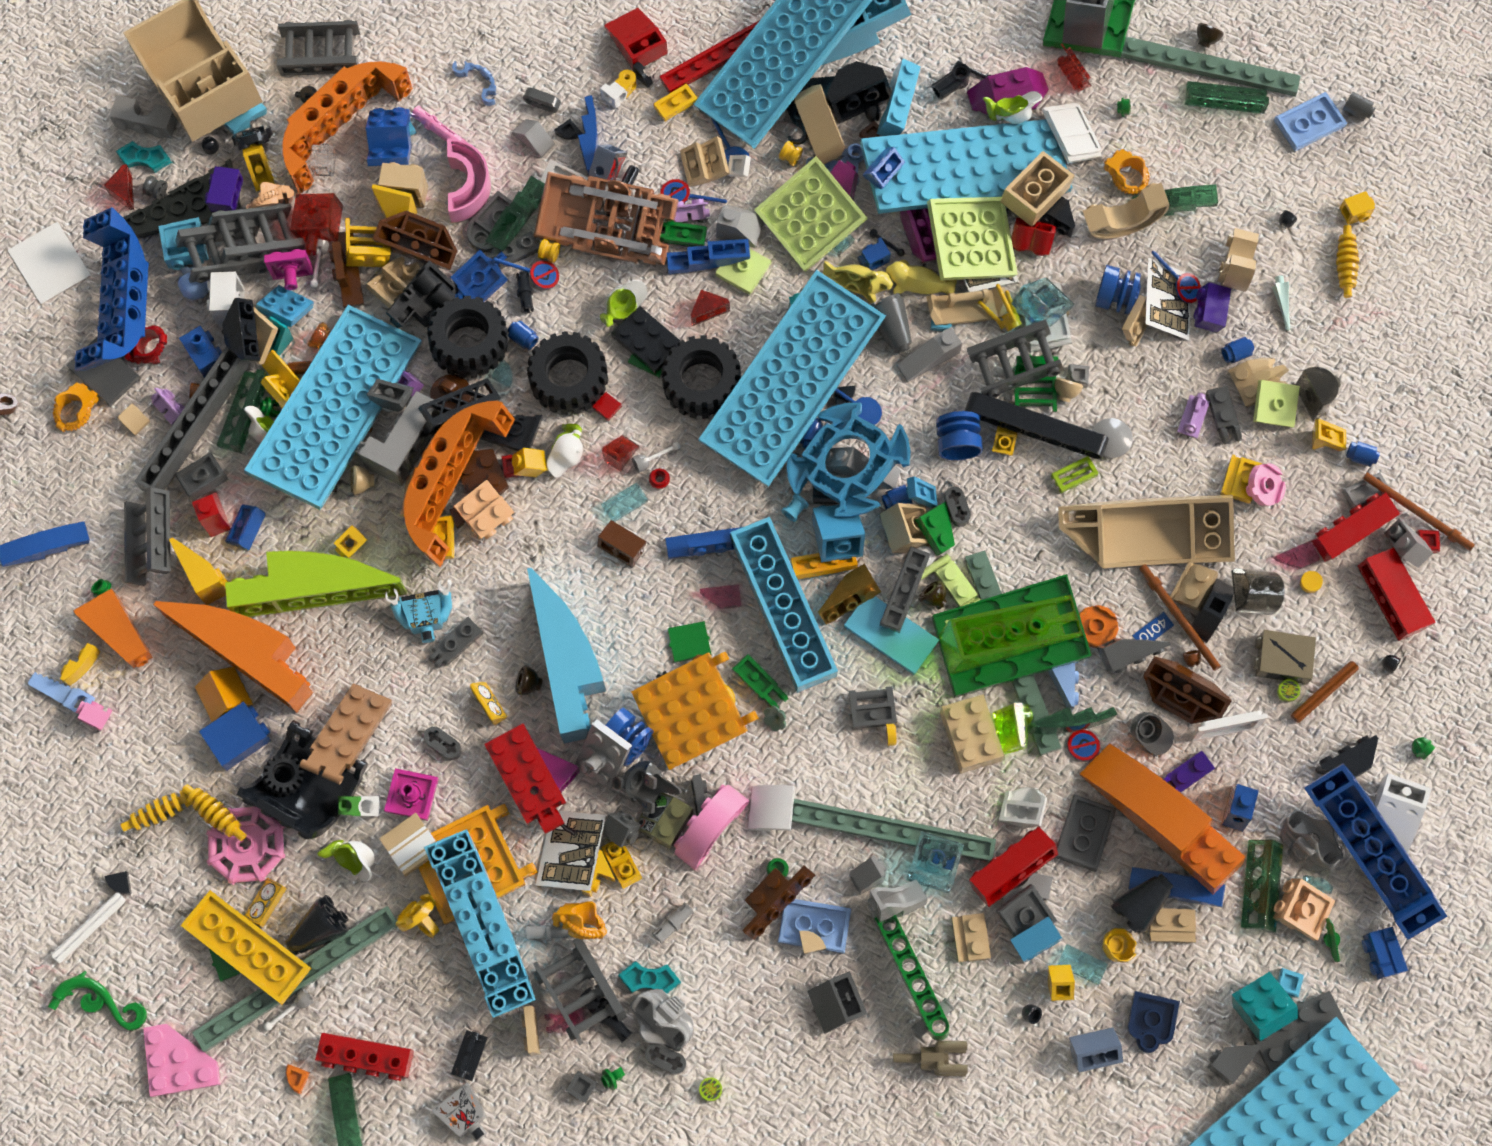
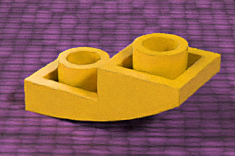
M997 426L992 452L1013 456L1017 433Z
M87 643L85 648H82L79 652L78 662L69 659L68 663L63 666L60 680L69 686L77 682L91 668L101 651L94 645Z
M611 841L601 847L623 889L643 879L626 846L619 847Z

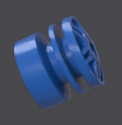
M1106 265L1095 307L1108 310L1112 302H1116V312L1119 313L1122 304L1126 305L1124 314L1129 315L1138 299L1141 287V273L1135 272L1133 281L1129 280L1131 271L1127 270L1124 278H1119L1120 268Z
M955 411L943 414L936 419L937 435L940 437L938 439V454L941 458L946 460H966L977 457L982 453V437L979 435L981 431V426L979 425L980 416L977 413Z
M622 708L613 715L605 726L632 745L624 763V766L627 767L644 752L654 731L650 727L645 728V724L642 721L632 727L636 717L625 708Z

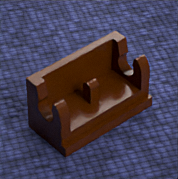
M610 520L598 536L597 547L633 568L643 554V548L647 541Z

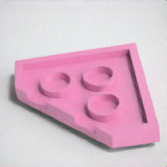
M162 1024L143 1028L150 1097L220 1085L218 1062L171 1026Z

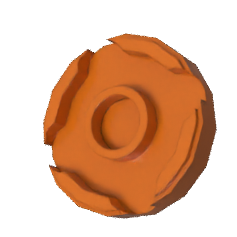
M1095 605L1084 608L1079 613L1089 647L1097 648L1116 638L1119 630L1115 614L1109 608Z

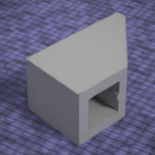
M1400 518L1384 533L1400 556L1417 568L1433 554L1427 543Z
M874 855L853 869L849 877L861 895L883 883L887 869L882 860H877Z

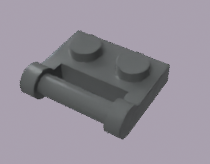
M892 686L881 690L849 691L853 729L886 726V724L897 725ZM887 699L885 703L857 705L858 700Z

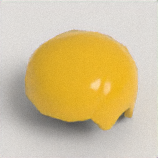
M1113 928L1105 934L1102 948L1107 958L1113 962L1124 963L1136 956L1135 947L1137 942L1132 938L1130 932L1124 928Z

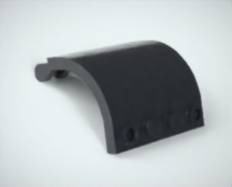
M293 720L287 728L285 740L277 753V757H280L281 754H285L284 757H288L289 754L292 755V759L297 758L299 764L303 759L307 760L311 755L310 747L316 740L312 736L313 731L307 727H301L299 722ZM356 759L352 766L355 768V772L346 768L341 775L344 778L340 785L323 778V770L316 775L302 769L304 770L301 787L297 789L295 794L290 793L288 797L285 794H282V797H278L277 793L272 795L271 790L267 791L266 785L263 784V774L253 783L240 787L236 795L243 798L242 801L245 804L261 809L260 812L265 816L280 820L279 823L282 826L295 829L302 838L313 839L325 833L340 817L338 814V796H354L363 779L362 776L368 763L364 760L359 761ZM281 768L275 772L274 777L278 782L286 783L290 781L292 774L288 769Z

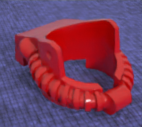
M151 325L145 327V337L141 338L137 345L124 355L125 359L136 364H159L160 360L158 358L161 355L160 353L163 352L164 345H167V335L159 326ZM159 338V343H157L156 347L151 352L145 354L144 350L147 343L152 339Z

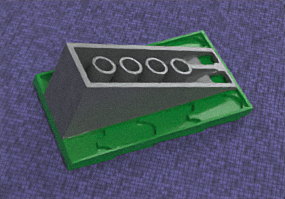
M1054 0L1043 38V46L1121 58L1136 0Z

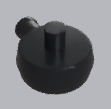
M305 86L300 92H295V97L300 98L305 103L317 90L312 86Z

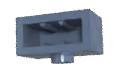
M1113 1027L1069 1037L1071 1056L1078 1072L1123 1063L1122 1045Z

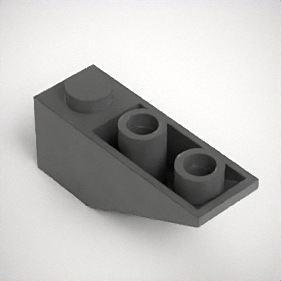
M1115 638L1098 646L1097 649L1106 670L1120 673L1127 669V665L1133 662L1134 664H1139L1145 661L1146 656L1152 653L1153 655H1158L1164 652L1165 647L1171 644L1168 641Z

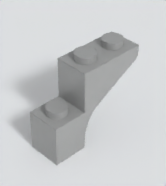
M854 447L831 448L826 456L825 465L828 472L852 477L866 467L869 458ZM894 466L878 486V489H895L901 470Z
M917 879L896 888L876 887L870 890L869 905L867 907L872 917H877L879 922H882L900 912L902 916H905L927 904V897Z

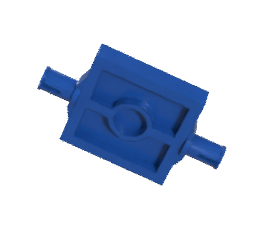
M479 250L450 277L460 290L455 294L456 297H459V299H463L464 296H471L472 299L480 297L485 302L508 281L500 270V263L494 262ZM501 251L495 258L505 260L507 257Z

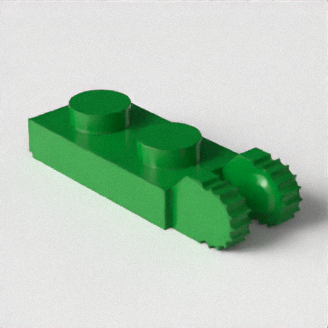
M671 221L663 223L662 231H665V234L661 233V242L691 247L705 246L706 226Z
M747 654L732 668V671L762 701L764 700L769 707H778V704L768 696L772 691L784 702L789 699L778 687V683L750 655Z

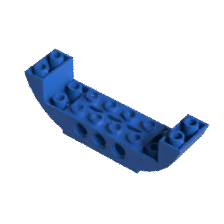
M112 207L85 219L83 224V239L103 247L97 342L76 351L75 371L96 368L129 353L139 340L145 337L149 262L145 260L142 247L130 225Z

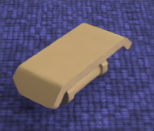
M821 84L813 85L795 97V104L815 155L823 164H826L840 157L845 149V145Z
M997 288L957 294L949 293L942 296L933 294L927 296L930 316L935 325H956L994 320L978 304L979 300L999 319L1007 313Z

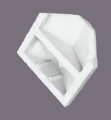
M1024 787L1014 791H1006L999 821L1022 828L1041 827L1047 797L1037 788Z

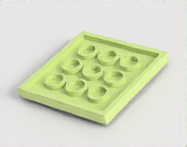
M817 156L754 209L805 272L868 219Z
M1002 197L944 198L927 201L940 280L1007 278L1018 275L1006 207L1000 202Z

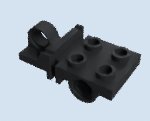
M429 260L405 287L404 293L399 294L394 299L395 302L386 314L390 317L389 321L396 328L403 327L411 316L424 327L429 326L430 317L434 316L433 312L438 307L442 308L444 302H452V298L456 297L455 293L459 289Z

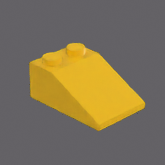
M173 537L170 538L169 541L195 593L205 605H209L226 596L225 582L228 581L220 569H215L210 562Z

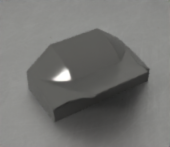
M377 379L367 393V396L380 407L399 412L404 409L413 393L414 387Z

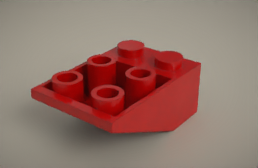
M639 8L604 25V28L632 70L633 65L637 61L646 66L668 54L666 39L658 27Z

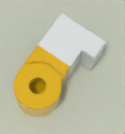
M628 69L621 71L619 78L610 86L605 83L600 88L601 98L617 109L636 89L635 73Z

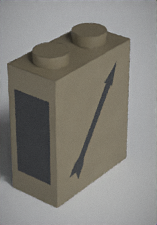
M1263 630L1255 640V648L1258 649V654L1254 657L1253 669H1256L1255 676L1281 681L1291 679L1297 683L1308 684L1313 678L1316 637Z

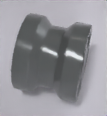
M150 175L146 178L142 190L144 194L148 196L153 195L155 199L158 198L160 200L165 196L168 184L166 181H159L156 177Z

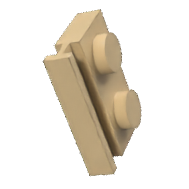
M1139 295L1122 327L1126 339L1130 341L1128 343L1130 346L1137 347L1148 326L1146 324V296Z
M1189 561L1170 596L1171 599L1179 602L1181 605L1200 611L1218 577L1217 571Z
M1161 908L1149 927L1150 942L1196 943L1195 909Z
M984 913L952 917L958 963L990 959L991 955Z
M533 1005L525 1006L524 1014H521L522 1026L526 1028L524 1048L531 1056L540 1055L536 1009Z

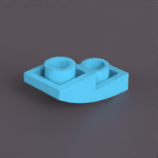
M260 103L223 125L232 134H236L250 128V121L266 115L267 108Z

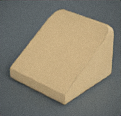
M130 404L117 417L135 436L150 422L134 404Z

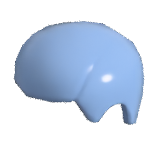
M191 272L183 275L178 280V287L182 295L187 299L199 300L206 297L209 293L207 288L208 280L202 283L189 282Z

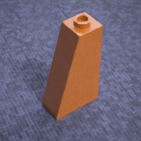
M112 589L73 610L88 627L133 668L142 667L148 663L149 659L153 658L119 596Z

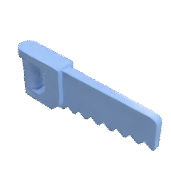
M36 672L28 681L31 687L58 701L74 713L77 710L74 706L80 698L85 697L83 702L89 704L96 699L79 688L71 689L70 686H65L63 683L60 684L58 681L54 682L53 679L49 680L47 676L43 677L42 674L38 675Z

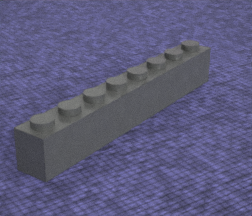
M226 346L134 481L142 491L146 492V489L150 487L163 490L167 488L251 364L250 361L241 360Z

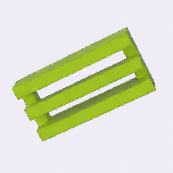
M1087 456L1052 473L1051 478L1054 479L1055 485L1059 487V492L1062 494L1097 477L1099 473L1090 457ZM1086 463L1088 464L1087 467H1085V468H1083V469H1081V470H1079V471H1077V472H1075V473H1073V474H1071V475H1069V476H1066V477H1064V478H1062V479H1059L1060 476H1062V475H1064V474H1066V473H1068V472H1070V471H1072V470H1074V469H1076V468H1078V467H1080V466H1082V465H1084V464H1086ZM1090 470L1092 471L1091 473H1089V474H1087V475H1085V476H1083V477H1081V478H1079V479H1077V480H1075V481H1072V482H1070V483H1068V484H1066V485L1063 486L1064 483H1066V482H1068V481H1070V480H1072V479H1074V478H1076V477H1078V476H1080V475H1082V474H1084V473H1086V472H1088V471H1090Z

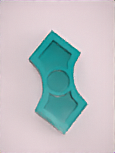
M131 141L116 150L117 155L127 169L134 166H145L156 173L172 163L161 145L146 148Z
M635 961L618 975L632 994L641 989H661L668 994L681 984L679 978L667 964L658 969H648Z

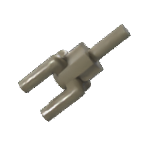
M937 1041L934 1047H920V1054L893 1053V1063H920L921 1070H934L936 1076L966 1077L968 1065L949 1064L948 1053H966L967 1041Z

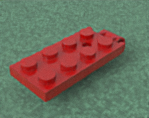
M522 723L485 743L487 751L526 823L529 824L537 819L545 834L565 824L557 807L566 804V801L525 725ZM532 787L539 789L537 794L533 795L530 793Z

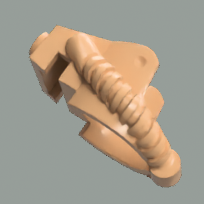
M263 182L260 185L261 192L258 193V197L250 204H247L246 209L273 206L282 203L283 200L285 204H290L293 200L294 191L290 189V186Z

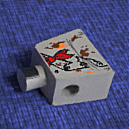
M468 1082L432 1110L459 1137H463L469 1132L475 1142H477L487 1134L480 1125V1122L487 1115Z

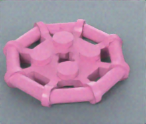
M256 806L233 809L230 807L228 810L230 814L235 816L236 820H238L237 817L252 816L251 821L240 822V829L247 834L246 838L251 842V845L248 846V849L244 850L243 847H240V843H243L244 840L240 841L235 836L228 837L220 833L217 828L212 827L206 833L208 835V860L206 862L208 866H212L225 877L229 884L234 885L235 883L250 881L263 882L280 860L285 858L283 829L285 827L274 817L262 814L260 812L261 809ZM259 818L270 826L265 831L257 824ZM273 834L275 850L269 848L268 836ZM217 839L222 840V852L217 854ZM266 854L271 855L272 857L260 868L258 863L264 860ZM227 858L234 864L231 871L221 863L223 859ZM252 866L254 872L239 873L240 867Z

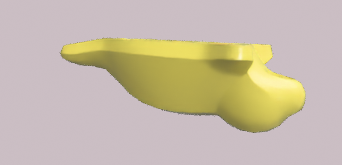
M906 260L894 262L887 266L885 270L891 280L896 283V287L893 290L894 294L911 291L926 295L939 292L948 295L955 292L957 280H940V276L933 270L923 266L910 265Z
M824 261V275L845 289L863 295L869 303L876 302V293L890 290L893 286V282L886 272L872 271L865 266L857 264L834 267L829 262Z

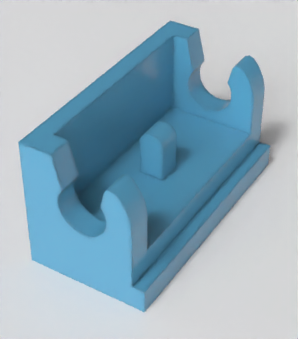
M1048 916L1012 938L1011 942L1023 962L1026 963L1062 941L1063 938Z

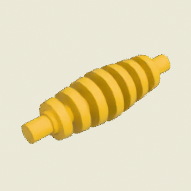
M1345 225L1343 226V234L1339 236L1336 268L1339 287L1344 290V298H1351L1352 289L1357 284L1359 254L1356 236L1352 234V226Z
M188 784L182 788V791L188 796L187 802L193 805V809L198 811V814L206 823L217 828L218 831L228 837L235 836L240 841L246 838L247 834L240 829L241 823L236 820L233 814H230V811L222 802H218L216 798L211 797L206 792L204 793L200 788L193 789Z
M180 790L179 797L175 792L170 794L172 800L167 795L162 796L164 804L156 798L153 800L155 808L149 802L145 805L147 812L141 807L138 809L139 815L137 816L135 812L130 814L129 820L120 824L124 832L131 828L140 830L142 829V823L147 828L151 826L150 819L155 825L160 823L158 816L164 822L168 820L167 811L173 817L176 815L174 808L180 813L183 811L182 804H185L187 808L191 806L187 802L188 796Z

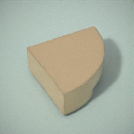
M799 931L804 954L826 950L823 940L817 934L810 931Z

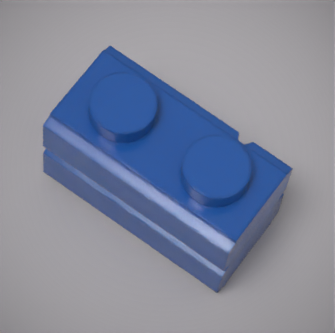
M1393 927L1374 931L1363 936V950L1366 954L1369 953L1371 959L1369 967L1371 973L1374 976L1376 975L1378 980L1408 971Z

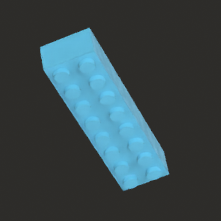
M767 517L730 532L733 548L796 692L799 693L837 677L838 669L771 518Z

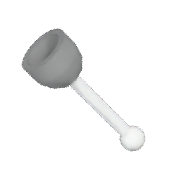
M314 239L312 244V250L317 254L313 279L310 281V286L313 288L318 286L317 275L321 255L326 254L329 249V242L324 239Z
M674 442L671 447L649 457L642 454L632 457L633 465L637 472L640 473L648 468L649 461L672 450H679L681 445L678 442Z
M304 988L299 990L294 996V1004L271 1022H266L263 1026L264 1029L270 1031L275 1023L296 1007L306 1008L314 1002L311 995Z

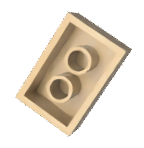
M1042 151L1005 188L1000 202L1032 227L1067 192L1075 175Z
M984 694L941 707L940 715L960 774L1002 762L1004 753Z

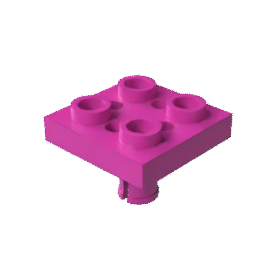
M294 249L291 252H272L269 255H264V262L272 279H284V288L286 290L298 288L296 277L314 274L313 266L306 250Z
M395 768L384 811L405 817H410L417 813L421 820L428 821L439 778Z

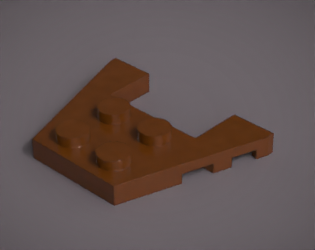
M474 450L460 477L467 495L485 480H488L496 492L501 495L509 487L494 450ZM455 508L450 509L457 529L462 527L465 521Z

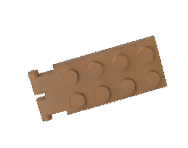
M353 683L310 747L311 755L307 760L303 759L299 767L316 775L323 770V778L340 785L344 778L341 776L346 768L351 769L391 707L392 700Z

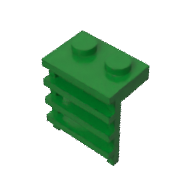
M1029 354L1034 368L1046 364L1043 355L1032 356ZM1021 355L1016 356L1013 367L1014 376L1026 372ZM1052 355L1054 361L1059 360L1058 356ZM1056 376L1045 377L1031 382L1052 383V388H1015L1014 405L1052 406V412H1057ZM1019 394L1052 395V399H1019Z

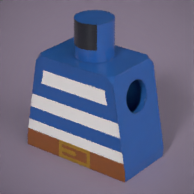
M1240 784L1232 785L1221 825L1243 832L1252 819L1259 790Z

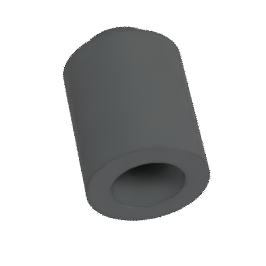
M1352 92L1343 110L1364 121L1366 117L1368 119L1371 118L1376 108L1373 107L1374 102Z

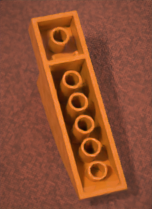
M155 601L153 604L164 617L296 713L313 694L309 688L311 684L297 671L294 673L289 668V665L285 663L296 647L286 635L250 617L209 605Z
M1109 743L1079 774L1213 895L1243 865L1245 856L1211 826L1213 819L1157 774Z

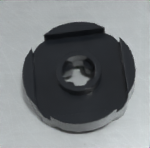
M267 125L266 130L264 126H259L242 131L243 136L237 137V134H235L231 138L234 146L241 150L250 147V143L257 142L258 144L269 142L273 132L270 125Z

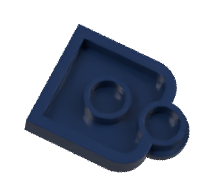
M1134 991L1127 1029L1129 1034L1136 1038L1137 1046L1141 1051L1152 1053L1157 1050L1159 1044H1167L1173 1039L1180 1001Z

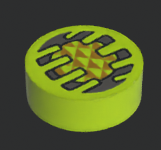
M1291 679L1282 681L1277 688L1279 698L1285 702L1295 701L1301 691L1299 684Z
M712 1077L704 1079L699 1087L700 1095L706 1101L719 1099L722 1094L721 1083Z

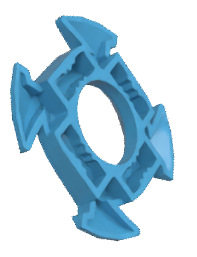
M861 402L844 403L820 412L817 417L828 423L818 431L802 453V457L798 458L796 454L792 453L787 460L788 480L794 494L799 495L807 481H809L816 490L840 504V507L835 509V518L862 515L881 506L878 501L865 497L878 488L896 464H901L903 468L910 465L911 450L909 439L903 426L898 424L893 437L889 440L880 428L858 417L862 413ZM845 439H858L864 442L869 447L870 458L866 467L860 473L849 478H839L827 471L825 465L826 456L836 443Z

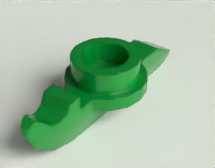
M1326 918L1325 928L1327 933L1324 935L1323 940L1325 945L1330 947L1334 961L1340 962L1338 952L1340 936L1335 932L1331 920Z

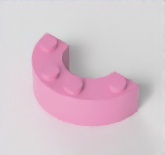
M447 139V157L450 168L459 169L467 175V181L462 188L456 192L448 193V213L451 223H455L474 216L486 204L491 191V179L487 163L477 148L462 140Z
M722 784L716 791L715 796L712 799L708 797L701 805L703 810L698 816L694 814L688 821V830L674 844L676 848L675 855L696 870L709 854L721 833L734 819L738 818L750 801L730 785L725 786Z

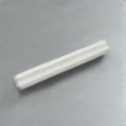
M115 893L52 952V958L56 962L61 963L125 903L124 897L119 893Z

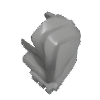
M1295 809L1284 819L1281 828V839L1290 848L1288 855L1296 863L1302 861L1311 870L1323 871L1335 867L1343 859V853L1338 846L1334 828L1330 822L1315 818L1299 809ZM1310 833H1313V834L1317 835V837H1318V839H1319V842H1317V841H1316L1311 835H1309V834H1310Z
M653 989L639 994L631 1002L630 1007L639 1023L640 1037L645 1042L660 1044L679 1052L690 1041L694 1025L693 1019L683 1010L685 1003L677 996L670 998L663 990Z

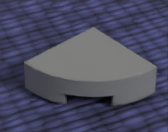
M1069 364L1068 373L1071 379L1076 383L1082 384L1084 388L1088 387L1090 366Z

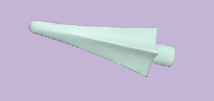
M1280 275L1275 277L1276 283L1272 289L1281 310L1285 329L1289 331V281L1284 282L1283 276Z

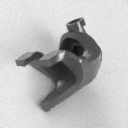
M650 761L638 762L630 767L624 775L616 776L612 780L613 787L616 790L624 788L628 796L635 798L642 806V813L645 816L655 812V801L660 793L678 795L682 791L677 785L667 780Z

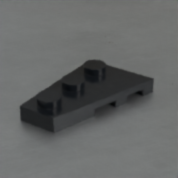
M543 415L513 416L515 420L506 437L484 430L480 440L515 451H519L522 448L531 449Z

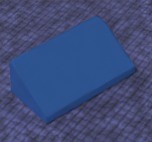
M894 147L886 148L863 173V177L879 189H883L904 165L905 161Z
M242 504L225 542L245 550H250L266 513L256 506Z

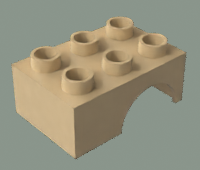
M181 0L123 32L140 65L192 142L263 102L248 70L227 40L224 42L221 40L198 0Z

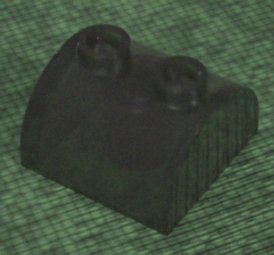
M1322 367L1305 369L1295 384L1300 386L1299 396L1312 421L1320 419L1326 413L1341 386L1339 378Z
M1242 568L1231 570L1235 609L1237 612L1272 615L1280 609L1284 600L1285 587L1279 574Z

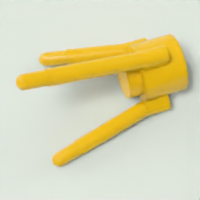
M996 284L998 293L1008 312L1001 316L1003 321L981 300L978 301V304L998 323L1001 330L1006 328L1007 332L1022 323L1009 291L1006 290L1004 294L1001 286Z

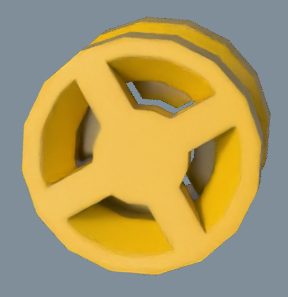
M787 141L780 151L779 159L787 160L791 166H795L802 156L803 149L795 147L792 142Z
M543 239L539 246L538 258H546L549 262L555 263L560 252V244L556 242L552 244L549 240Z

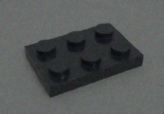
M641 306L611 332V336L655 374L664 366L663 360L665 356H669V350L673 346L677 348L678 342L681 341Z

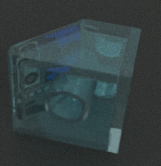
M1047 277L1022 285L1011 303L1018 313L1023 315L1031 324L1046 319L1049 327L1054 325L1074 306V303Z
M921 831L906 880L912 882L917 879L920 885L949 893L954 884L964 844Z

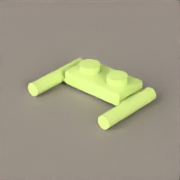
M945 554L925 568L921 580L934 572L937 578L942 581L945 589L958 607L981 600L948 554ZM951 619L946 620L945 623L948 625Z

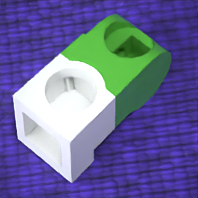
M338 796V814L379 816L380 796Z

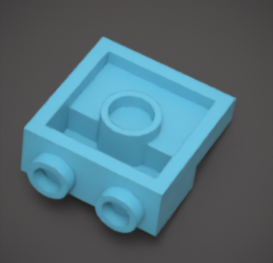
M199 217L158 226L164 261L167 267L173 270H181L184 265H193L188 249L186 247L177 248L175 239L179 229L201 227ZM206 244L195 245L203 264L204 261L209 260Z

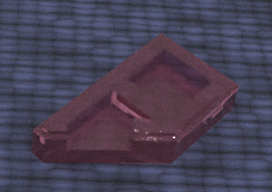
M1308 541L1275 556L1274 559L1285 565L1303 569L1318 562L1320 557L1312 542Z
M739 584L700 589V594L719 609L742 607Z

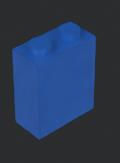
M244 701L199 731L221 766L227 771L271 742V739L268 737V734L271 733L264 722L261 724L258 722L256 717L259 714L252 705L248 707Z

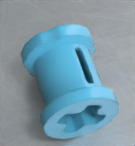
M794 494L793 500L787 507H783L781 511L789 520L796 522L798 520L797 516L803 509H807L809 504L800 495Z

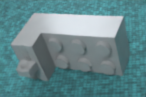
M416 391L408 400L404 412L397 416L393 430L386 434L385 443L370 436L366 443L360 441L355 454L361 458L366 469L403 486L434 435L427 436L423 431L427 421L418 409L420 405L434 399ZM427 409L432 418L439 415V410Z

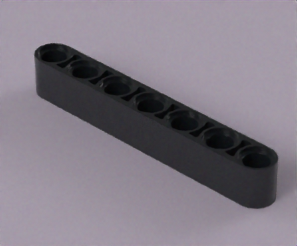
M971 392L965 411L977 413L981 421L1094 459H1103L1109 438L1101 433L978 392Z

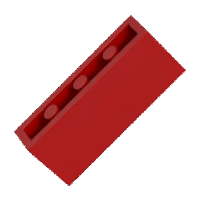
M1395 548L1370 556L1357 566L1398 641L1415 635L1436 623Z

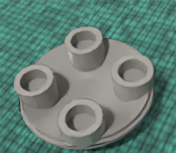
M1114 418L1099 421L1092 429V431L1106 435L1109 438L1104 453L1106 459H1113L1124 455L1132 445V432L1121 420Z

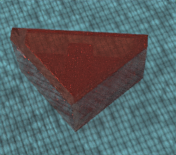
M124 164L104 184V187L110 196L129 210H134L132 172L127 164Z
M701 290L690 314L692 326L729 312V299Z
M621 435L603 447V459L621 472L638 450L639 445Z

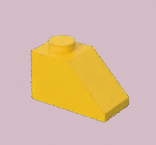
M255 143L248 148L242 149L255 190H261L260 185L263 182L275 184L263 144Z

